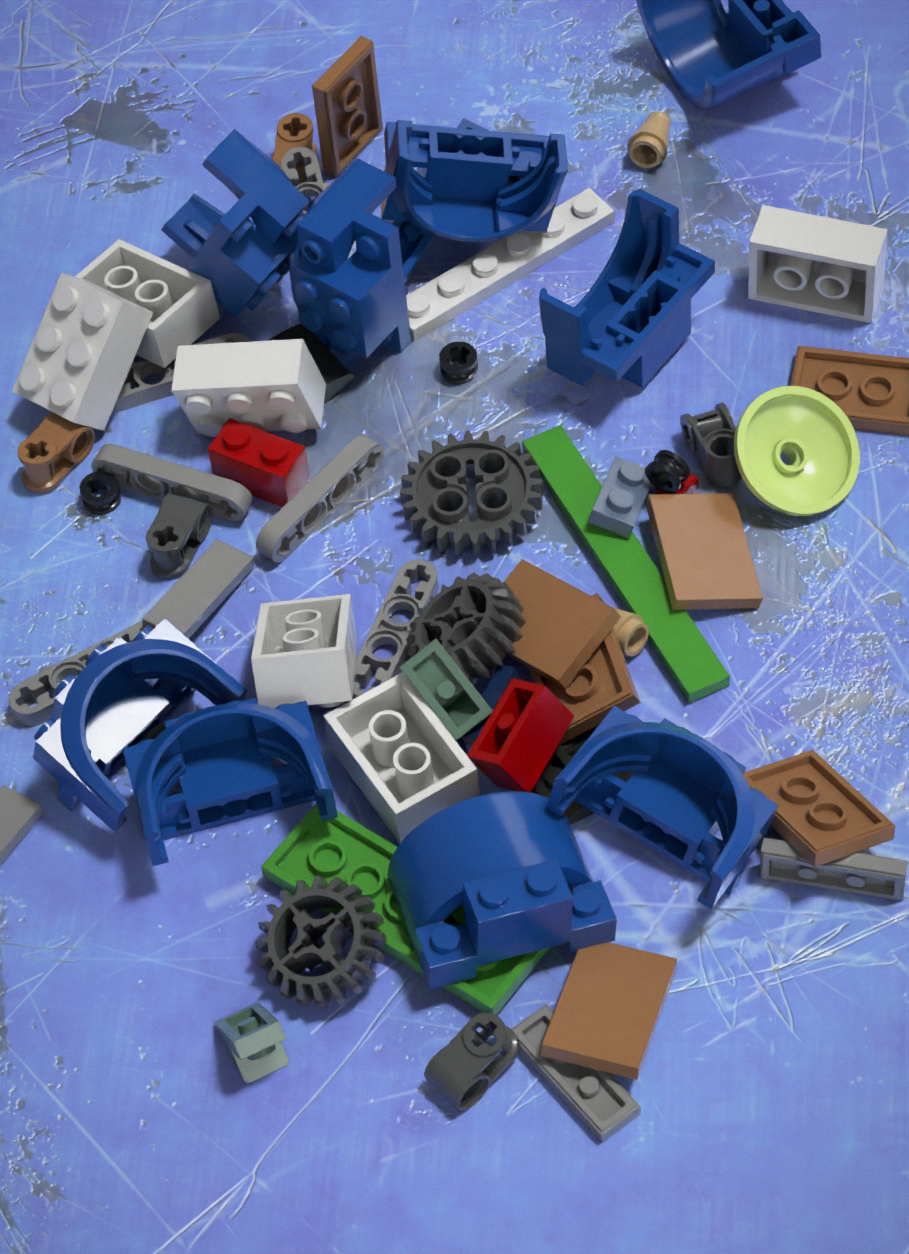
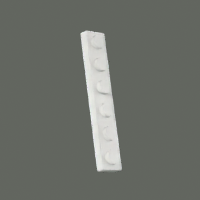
M588 188L554 208L546 233L520 231L506 236L406 295L411 339L413 341L418 340L615 223V211L592 189Z

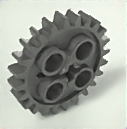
M470 431L465 432L464 440L457 441L455 436L448 434L447 445L443 446L433 440L431 441L432 453L419 450V463L408 462L409 475H402V490H400L404 519L410 520L413 533L422 531V538L425 544L437 538L438 551H443L449 544L454 545L455 555L459 556L466 546L471 547L474 556H478L480 546L486 545L492 553H495L497 541L501 540L508 546H512L513 532L521 536L527 535L526 523L536 524V511L542 510V496L544 493L539 465H533L531 453L521 455L520 443H514L507 448L504 435L491 442L489 441L488 431H484L479 440H473ZM468 464L474 465L478 514V519L475 522L469 520L466 466Z

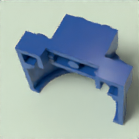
M636 0L644 28L663 68L680 93L692 105L701 110L713 109L766 82L770 83L821 58L820 34L800 10L792 13L782 0H728V13L725 12L720 0Z
M506 791L480 795L461 801L423 821L404 838L395 850L389 863L387 876L429 990L475 978L476 968L480 965L564 943L570 953L578 951V949L615 941L617 918L601 880L594 882L565 812L560 817L547 809L549 798L530 792ZM568 885H570L571 887H573V892H572V893H571V891H570ZM462 904L465 925L453 926L446 924L444 920Z

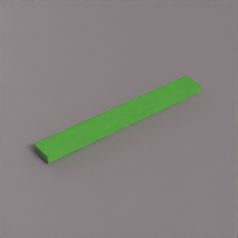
M556 426L522 441V451L524 454H532L533 465H539L540 478L543 479V483L627 610L640 615L643 618V622L648 625L649 643L688 702L691 703L730 685V675L687 611L672 609L665 579L633 531L628 539L588 522L602 485L562 426Z

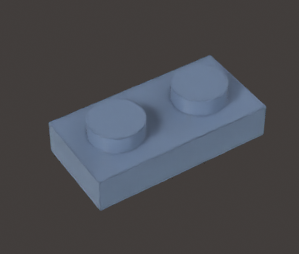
M615 456L588 522L629 539L651 487V482L645 474V468Z

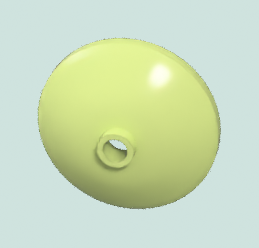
M800 386L774 388L752 401L744 410L737 423L734 435V455L738 470L751 492L772 509L793 516H812L825 512L837 505L852 489L860 466L858 439L848 417L838 405L825 395ZM781 453L788 457L789 465L783 463L780 458Z

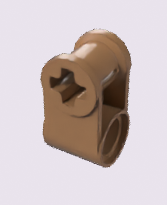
M292 113L284 116L278 122L275 150L272 154V159L280 168L284 154L295 147L309 148L317 157L316 144L313 141V123L308 116L301 113ZM304 162L297 163L296 170L300 184L308 182Z
M53 412L49 413L33 433L22 441L18 447V458L25 468L22 472V481L25 488L34 493H47L58 487L59 483L90 453L95 437L93 429L73 423Z

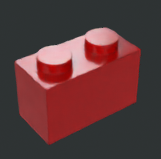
M232 418L228 419L208 447L213 475L238 482L246 487L252 496L282 508L311 479L305 446Z
M512 678L467 756L496 786L531 793L575 716L545 685Z

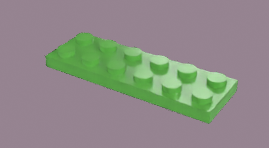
M315 804L261 866L263 877L287 890L292 895L297 893V880L305 881L311 888L315 875L326 879L328 885L334 877L341 878L346 883V888L349 885L355 884L362 890V897L368 896L375 902V908L372 912H377L383 917L384 923L376 930L386 935L387 942L377 947L424 976L387 876L389 863L397 846L337 811V818L321 821L317 804ZM461 904L449 914L444 922L453 926L465 925L463 905ZM335 907L318 909V911L326 916L330 913L336 915L343 910ZM550 947L477 966L475 978L441 987L483 1013L497 1015Z

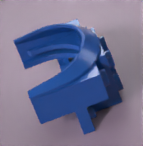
M407 120L386 123L384 131L386 166L384 172L395 177L397 188L381 203L382 219L409 221L420 228V233L434 234L466 242L502 240L504 237L520 231L547 232L562 184L568 172L564 134L550 133V136L419 125L412 124V121ZM509 176L523 177L507 185Z
M234 129L209 154L202 166L222 182L239 200L225 214L194 193L177 213L164 224L161 231L194 259L187 270L211 280L216 302L236 318L245 307L253 311L267 296L271 287L275 283L278 284L289 272V258L292 243L298 230L297 224L303 219V210L310 200L293 186L291 180L273 159Z
M358 158L323 190L310 206L303 219L297 224L298 230L290 252L289 271L291 290L298 309L299 322L312 331L328 349H334L345 356L355 351L367 358L379 345H387L402 353L411 343L406 299V295L409 292L408 284L404 282L398 227L372 214L397 188L396 179L394 176ZM354 241H356L357 250L348 258Z
M641 189L631 192L628 196L624 223L617 244L603 271L575 307H572L549 295L547 289L542 288L540 290V318L545 336L548 369L581 386L596 371L615 382H618L622 377L643 388L691 334V299L715 273V261L679 243L678 207Z
M165 618L154 629L150 626L145 627L131 642H125L119 636L108 647L105 644L98 646L85 662L86 667L77 677L70 674L56 687L53 692V696H55L54 704L50 709L51 718L38 729L34 736L36 742L33 759L60 782L57 800L69 811L82 802L114 832L127 821L124 815L130 805L106 777L125 759L122 748L130 747L143 741L153 727L162 723L195 690L204 695L215 706L227 704L231 701H244L248 690L219 667ZM147 679H158L153 687L145 681Z
M252 698L207 707L195 712L185 713L175 719L164 721L166 729L155 740H143L136 745L122 748L152 866L169 862L164 840L316 800L321 821L338 817L333 788L306 701L294 704H281L271 708L259 705L257 699ZM271 756L280 758L288 762V764L274 768ZM179 780L182 793L168 796L172 787Z
M613 706L568 765L555 778L547 809L561 817L573 800L708 882L699 894L697 901L712 909L723 893L730 896L739 884L749 857L767 834L779 805L768 799L761 791L751 789L743 776L746 767L708 740L684 727L677 726L666 718L661 723L643 722L638 717L627 714ZM635 771L627 782L617 777L615 773ZM719 829L721 831L722 840L715 837Z

